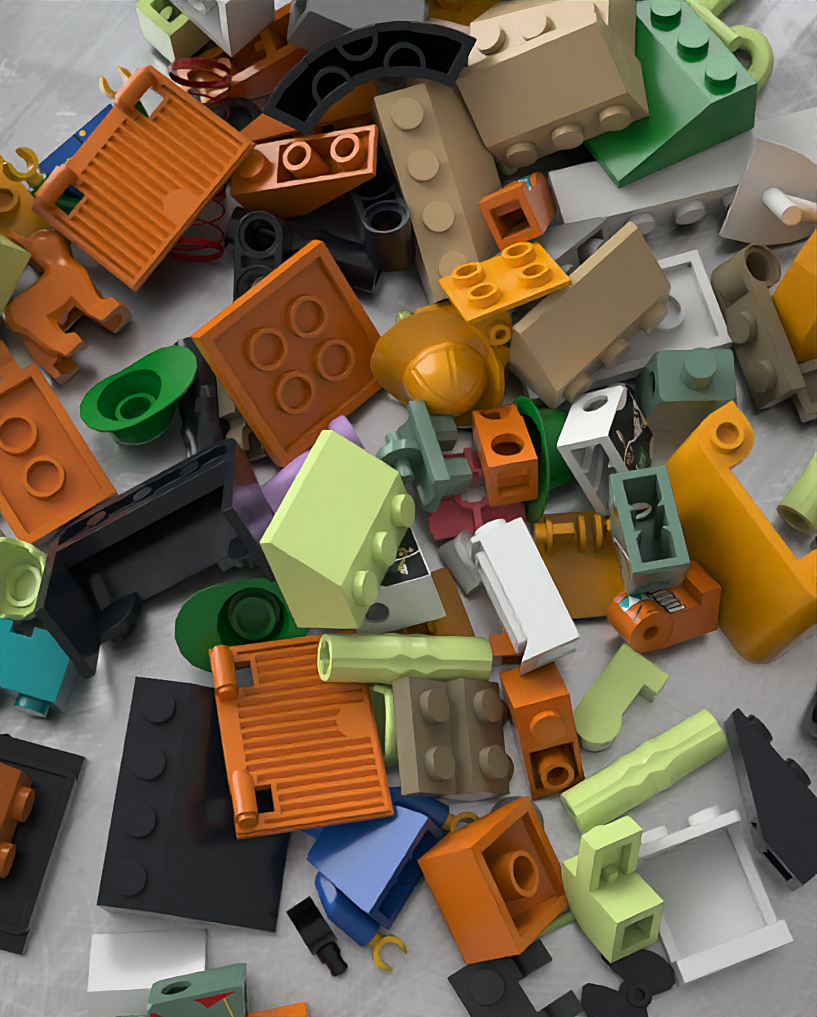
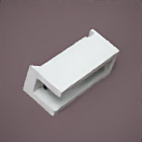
M522 517L506 523L505 519H496L477 529L475 532L476 536L470 538L469 557L470 560L475 559L474 566L516 653L524 652L519 676L575 652L577 648L574 642L580 639V635Z

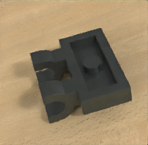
M540 938L531 943L521 954L514 955L507 961L504 958L468 964L447 978L471 1017H575L584 1011L576 995L570 990L537 1012L520 986L519 981L552 961V957Z

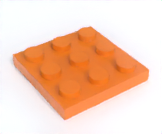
M312 240L190 336L274 465L285 468L290 462L310 448L316 442L322 430H328L332 420L341 415L346 418L382 388L370 370V359L381 336L326 245L320 240Z

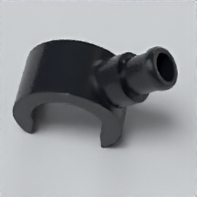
M308 896L286 911L312 955H317L320 962L326 964L331 976L335 977L343 973L348 968V964L344 962L340 955L341 950L335 942L338 939L312 898Z

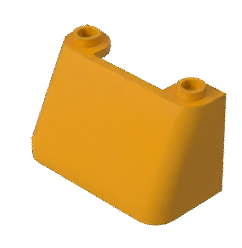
M732 400L704 419L664 465L667 467L689 559H694L721 586L718 627L737 653L746 661L754 664H768L779 659L817 633V549L797 560L732 473L731 469L741 464L749 456L754 445V431L749 421ZM649 508L640 509L639 513H643Z

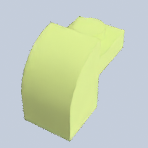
M629 815L607 825L596 826L588 833L581 835L579 855L563 861L561 867L565 895L577 923L610 964L657 942L664 901L636 872L643 830Z

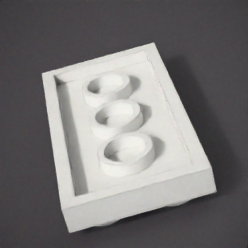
M697 249L657 260L671 285L666 303V308L669 310L668 314L650 333L646 334L641 330L629 341L631 348L615 366L608 368L604 364L591 376L593 383L588 390L637 377L655 352L662 350H692L699 347L706 349H730L732 340L727 333L726 323ZM520 307L508 310L513 326L531 310ZM510 337V339H509V341H508V344H509L510 346H511V337ZM521 381L526 397L530 398L535 405L543 404L544 402Z

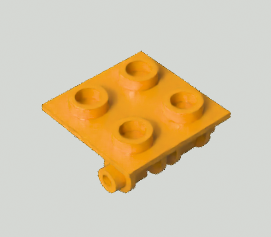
M537 240L531 243L520 242L510 245L499 256L481 263L469 262L455 268L451 275L438 279L439 285L467 325H473L480 332L483 340L492 346L503 345L512 336L513 324L508 310L572 285L571 279Z
M596 511L543 514L539 522L532 524L533 541L571 619L607 616L608 607L612 600L620 592L624 591L610 529V516L600 517V514H597Z

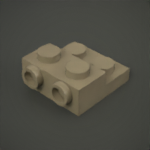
M405 677L392 681L402 796L477 801L510 794L509 781L514 773V764L511 757L505 752L503 726L508 718V709L506 703L500 698L497 682L464 677L447 682L416 677Z

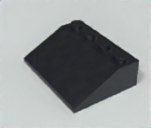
M136 676L96 905L112 913L276 933L291 832L237 840L232 795H230L215 701V688L187 682ZM271 789L255 791L258 814L273 812Z

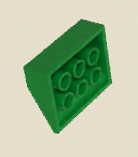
M636 0L635 56L641 62L649 116L631 122L628 127L622 130L608 131L583 141V144L618 189L754 128L758 82L687 1Z

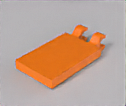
M1 340L0 511L18 540L38 547L53 538L66 524L118 496V493L37 364L34 362L21 370L5 343Z

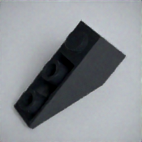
M737 708L724 722V727L754 847L792 891H795L817 874V797L808 788L811 780L803 768L791 758L784 760L771 746L770 742L773 741V738L766 726L754 715L750 714L746 717Z

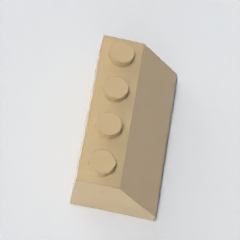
M427 82L374 97L370 113L374 124L378 127L379 142L409 209L416 250L415 261L428 304L433 305L450 300L439 285L438 279L451 275L452 271L462 264L469 262L481 263L494 258L500 252L478 203L483 197L497 192L499 187L502 186L492 153L485 147L456 82L452 88L439 82Z

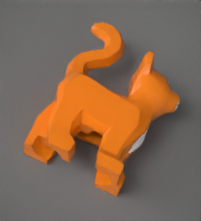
M55 228L50 230L37 229L25 238L12 231L9 234L10 240L32 254L27 264L43 273V275L33 285L7 303L0 317V323L24 342L33 361L44 369L57 383L63 386L80 370L70 356L78 351H84L89 346L75 332L67 334L65 332L82 315H85L109 331L117 333L133 316L122 302L112 297L104 298L92 274L73 258L71 241Z

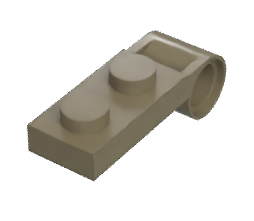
M751 243L712 271L711 287L726 323L727 333L732 340V346L757 410L773 407L807 386L768 290L781 277L780 263L776 255L767 246L760 243Z

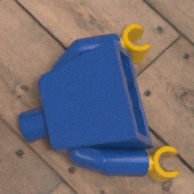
M401 786L389 787L394 816L301 830L302 833L316 840L308 852L307 860L319 870L315 877L314 886L328 919L359 946L363 947L367 944L372 949L371 953L374 962L384 971H392L393 969L379 958V950L383 944L394 942L406 954L407 949L399 937L393 934L382 935L378 931L379 924L387 930L390 929L421 879L423 872L417 860L443 837L455 831L458 822L462 821L469 824L479 819L476 814L468 811L461 812L455 816L449 813L450 808L448 805L435 798L402 796ZM440 828L445 829V834L440 830Z

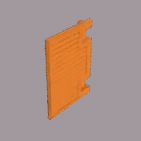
M147 65V67L142 66L141 69L137 68L114 96L115 100L113 103L115 106L66 165L57 166L34 193L36 197L33 201L35 203L31 209L135 292L138 291L256 146L254 142L151 65ZM150 88L162 97L163 100L147 118L134 106ZM72 185L84 197L71 213L67 215L54 203L67 187Z
M356 630L335 632L340 634H357ZM323 634L231 647L218 645L208 650L210 668L213 672L215 685V701L228 785L234 808L237 840L394 816L368 683L324 682L321 680L318 672L317 656L319 642ZM250 666L253 686L238 688L235 667ZM271 789L274 811L258 814L255 791Z

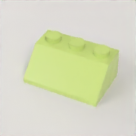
M322 430L259 542L298 628L359 629L369 607L376 601L378 589L389 566L395 562L398 547L407 529L412 526L415 519L414 500L411 495L407 494L400 473L333 430Z

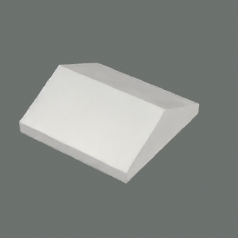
M207 928L93 934L91 936L87 987L89 1017L147 1015V1002L153 983L162 979L208 970Z

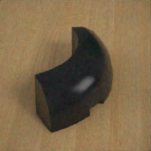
M390 21L352 29L319 45L300 59L283 76L271 92L261 113L310 136L315 125L334 103L353 91L354 87L370 80L386 76L389 78L415 77L439 82L452 88L477 39L457 29L420 21Z

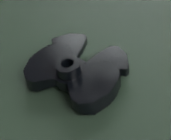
M640 949L611 964L601 953V959L624 981L619 986L618 991L602 985L585 984L582 986L581 1004L587 1017H648L646 1008L651 1003L652 997L670 990L675 984L674 969L662 956L646 949Z

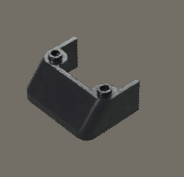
M227 438L208 446L77 517L61 528L51 540L34 613L85 679L94 676L96 673L100 645L107 641L112 643L118 642L126 638L137 625L136 619L139 616L142 602L217 562L230 557L235 566L260 567L271 583L276 580L259 543L274 516L250 462L237 441L233 438Z

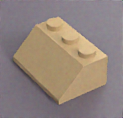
M507 0L496 3L470 23V36L475 37L477 41L469 54L468 66L595 12L635 55L636 0Z
M596 12L464 67L456 80V84L485 147L509 169L529 166L538 158L561 149L578 147L587 139L608 131L622 130L628 127L631 122L649 116L641 62Z
M631 221L568 276L571 279L572 285L548 294L512 327L508 368L551 409H556L566 399L572 404L576 397L584 394L593 383L591 376L604 364L608 368L615 366L631 348L629 341L641 330L646 334L650 333L668 314L669 310L666 308V303L671 285L639 228Z

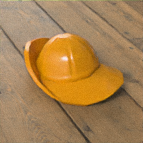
M441 310L412 314L400 320L378 339L370 359V370L374 378L396 400L406 407L409 401L424 400L429 415H452L457 428H471V410L492 409L501 406L505 392L504 367L495 346L489 345L483 340L480 332L473 325L468 326L462 316Z

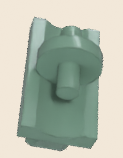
M424 400L409 401L407 405L409 418L397 431L386 434V445L379 449L375 457L397 470L404 485L412 484L421 513L436 512L443 496H452L466 492L472 480V471L468 459L464 457L443 458L442 452L452 451L457 442V427L453 416L429 415Z

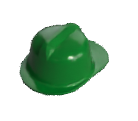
M177 345L162 347L145 355L122 371L96 383L85 394L80 404V418L88 428L98 432H108L118 445H141L153 441L169 428L178 406L177 400L185 395L193 384L198 371L197 357L188 348Z
M522 395L515 398L513 403L516 404L520 416H523L538 457V499L521 503H524L527 522L534 524L539 522L544 514L549 490L569 482L574 477L557 449L558 439L569 412L550 408H537L530 398Z
M256 577L213 585L195 592L182 605L177 615L174 638L181 655L192 666L212 672L208 650L213 649L215 646L227 645L231 647L305 637L308 628L297 627L276 580L271 583L268 578ZM250 666L235 667V670L249 668Z

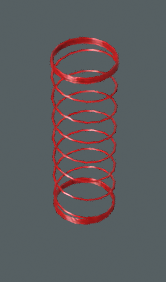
M184 58L174 61L168 66V77L183 86L208 89L227 84L228 92L220 99L202 93H187L215 100L202 103L203 105L219 102L227 109V117L224 121L228 119L230 110L221 100L225 99L231 92V86L228 83L231 81L230 68L221 62L206 58ZM203 65L214 67L226 72L228 76L223 78L205 69L180 66ZM180 69L198 70L210 73L221 79L216 81H193L176 76L172 71ZM226 183L222 192L215 195L212 199L223 208V214L212 221L196 218V221L203 223L191 224V226L210 224L219 229L222 233L220 241L216 242L199 237H181L175 245L191 244L204 247L171 249L174 251H194L214 248L219 252L209 255H186L169 251L165 257L177 261L201 263L215 261L224 256V247L219 244L224 239V232L214 225L213 222L220 220L226 214L225 207L214 199L227 189Z

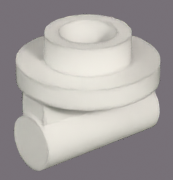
M463 530L453 540L442 545L437 552L466 595L469 596L480 590L484 584L474 566L475 559L470 560L469 557L470 538L476 535H472L469 530Z

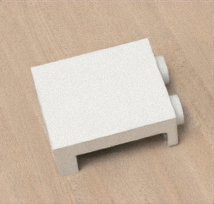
M719 805L689 816L687 819L690 827L672 834L669 833L666 825L642 833L636 872L664 901L658 939L668 964L674 969L675 981L678 987L794 942L785 919L778 921L739 829L738 823L742 819L738 809L722 814Z

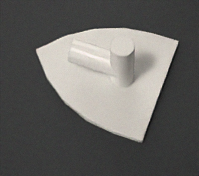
M757 138L719 235L744 243H760L763 245L791 243L811 236L817 228V165L803 153L780 143Z

